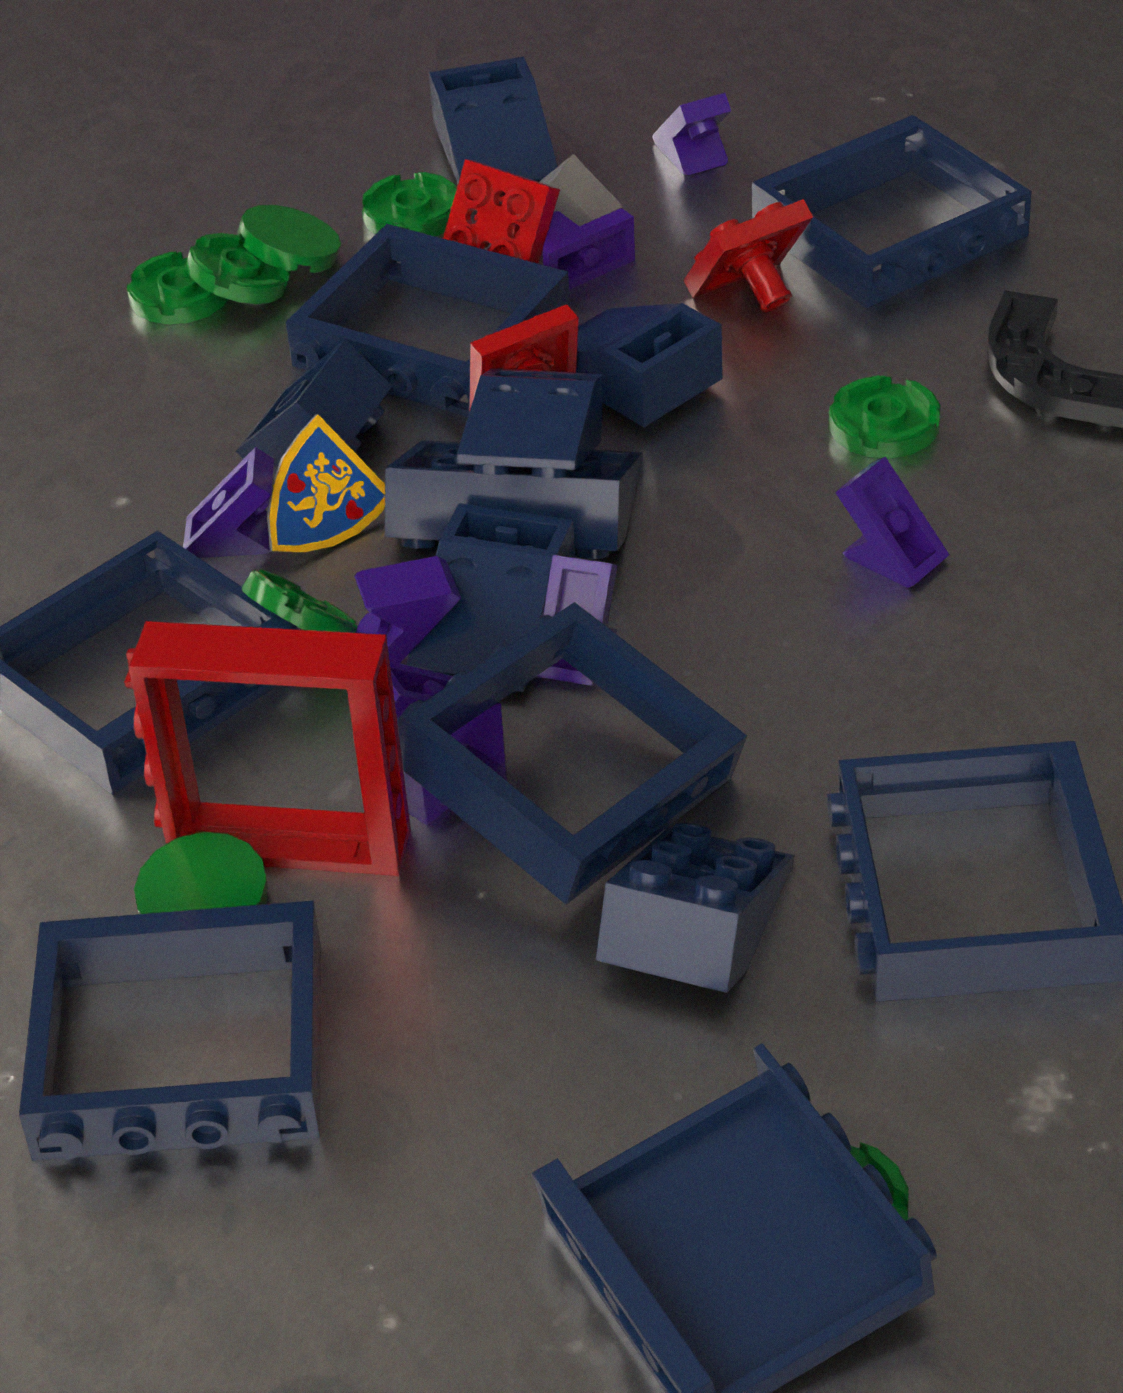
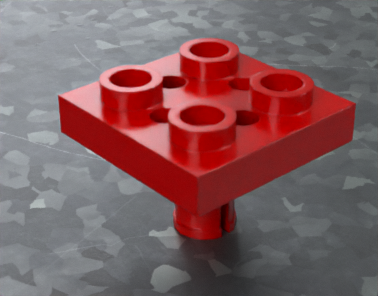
M465 159L443 239L485 249L491 244L488 251L539 264L560 189L477 161ZM502 192L506 194L503 197H500V194ZM474 210H476L478 213L474 215V220L477 222L473 224L471 221V214Z
M804 199L784 206L782 202H776L760 210L753 219L739 223L737 219H731L714 228L709 234L710 240L705 248L694 257L695 263L683 280L692 298L745 278L763 313L773 311L788 302L793 295L787 289L775 266L781 264L813 219V215Z
M567 304L470 342V408L480 376L491 368L576 373L579 317Z

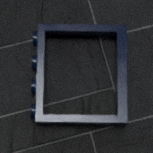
M911 115L753 181L752 219L760 210L770 204L782 202L784 206H787L804 199L810 212L814 214L912 171L971 210L871 255L866 254L813 216V219L789 253L862 306L868 308L1028 236L1032 191L916 116ZM881 265L880 269L873 272L874 267Z
M386 224L286 321L291 363L294 367L308 370L346 339L392 385L387 394L468 417L470 412V358L465 362L343 326L391 280L511 313L495 330V332H498L567 304L570 307L568 271ZM464 395H467L468 403L459 400Z
M157 530L0 626V710L110 794L114 795L144 775V763L147 753L144 739L137 738L134 732L135 707L96 731L27 680L26 677L162 592L167 593L212 625L298 629L296 625L284 620L248 597L242 591V586ZM154 550L155 558L152 559L147 554ZM177 680L189 744L277 686Z
M575 602L553 617L550 615L543 616L527 634L512 644L505 642L499 645L485 662L468 673L466 671L457 673L449 680L443 690L425 702L422 700L413 702L406 708L397 722L403 771L566 905L732 778L747 738L744 732ZM562 658L683 752L681 756L574 835L451 736L452 733Z
M1075 741L839 760L838 793L827 794L828 817L831 827H842L843 834L836 835V855L839 874H851L852 883L845 884L847 917L849 924L860 923L862 933L855 934L856 964L859 975H871L876 1002L1123 982V904ZM1049 804L1080 917L1081 928L890 943L865 819Z
M314 900L40 922L19 1117L32 1161L63 1158L64 1160H69L76 1157L114 1154L139 1155L151 1151L189 1148L213 1149L226 1145L264 1142L282 1143V1141L320 1138L321 943ZM292 969L290 1077L53 1095L63 987Z

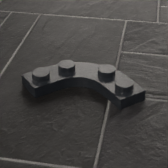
M1005 290L991 320L988 334V363L996 380L1011 395L1034 407L1035 411L1042 416H1060L1091 422L1102 427L1115 426L1123 428V375L1075 366L1066 363L1052 354L1046 341L1057 317L1058 299Z

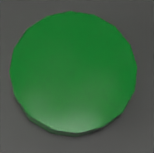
M428 172L414 173V179L402 181L401 174L388 176L374 183L363 194V221L367 229L374 234L379 232L386 224L437 237L445 233L457 186L441 175Z
M257 205L247 209L241 217L237 232L240 239L245 238L243 246L251 255L266 264L286 271H297L299 265L311 266L310 272L319 273L332 268L341 247L339 235L327 223L306 212L279 205Z
M227 233L207 234L196 239L195 246L191 245L185 265L189 276L199 286L209 292L232 301L250 304L270 303L284 296L291 271L271 266L251 255L243 246L245 238L240 239L236 234Z
M177 251L167 252L143 262L130 275L132 282L127 283L129 304L136 315L154 323L168 325L191 323L217 312L223 308L228 299L219 297L199 286L188 274L185 266L187 258H183L182 252Z
M877 375L862 378L840 388L834 395V403L829 407L828 429L838 444L848 451L869 458L886 457L887 459L913 455L928 447L938 436L941 405L932 391L916 381L906 379L905 386L893 384L892 377Z
M264 569L251 570L241 587L242 591L252 600L303 630L355 633L358 627L356 620L326 600L324 602L301 590V586Z
M199 832L178 837L157 849L143 864L134 886L139 914L262 905L268 902V882L262 858L249 843L225 833Z

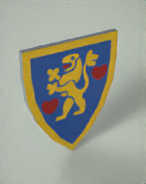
M316 414L293 440L282 456L273 479L267 513L270 551L304 553L333 547L359 534L385 509V483L319 414Z

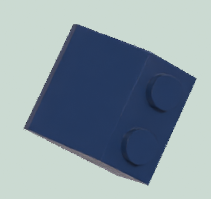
M345 339L281 392L235 452L244 459L257 447L274 458V466L278 467L282 456L293 440L316 414H319L355 452L361 445V441L356 435L359 432L361 434L365 433L383 415L385 410L379 404L390 391L392 385Z

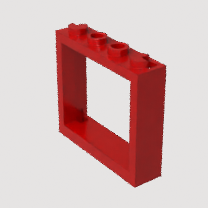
M146 621L136 648H129L126 652L129 670L124 684L127 689H133L136 701L134 732L137 738L144 739L147 753L144 763L145 783L149 787H154L157 800L154 824L155 827L163 829L165 843L167 844L178 837L199 832L225 833L249 843L262 858L264 867L399 876L411 827L386 635ZM177 680L347 690L364 813L201 802Z

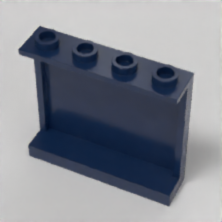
M763 1043L753 1048L758 1071L757 1077L575 1180L571 1178L558 1158L532 1172L545 1217L665 1393H771L935 1295L931 1261L937 1258V1254L926 1230L913 1217L904 1221L892 1206L893 1198L891 1192L878 1170L871 1164L863 1168L850 1153V1142L837 1119L829 1112L820 1116L810 1103V1093L796 1068L790 1063L780 1066Z

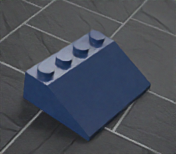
M421 440L385 468V537L402 538V546L432 548L437 546V540L440 541L458 503L573 520L575 556L587 559H601L609 557V551H618L625 541L642 467L643 452L593 450L575 470H568L567 477L563 478L532 476L531 467L509 466V473L484 475L474 473L473 464L456 463L460 442Z

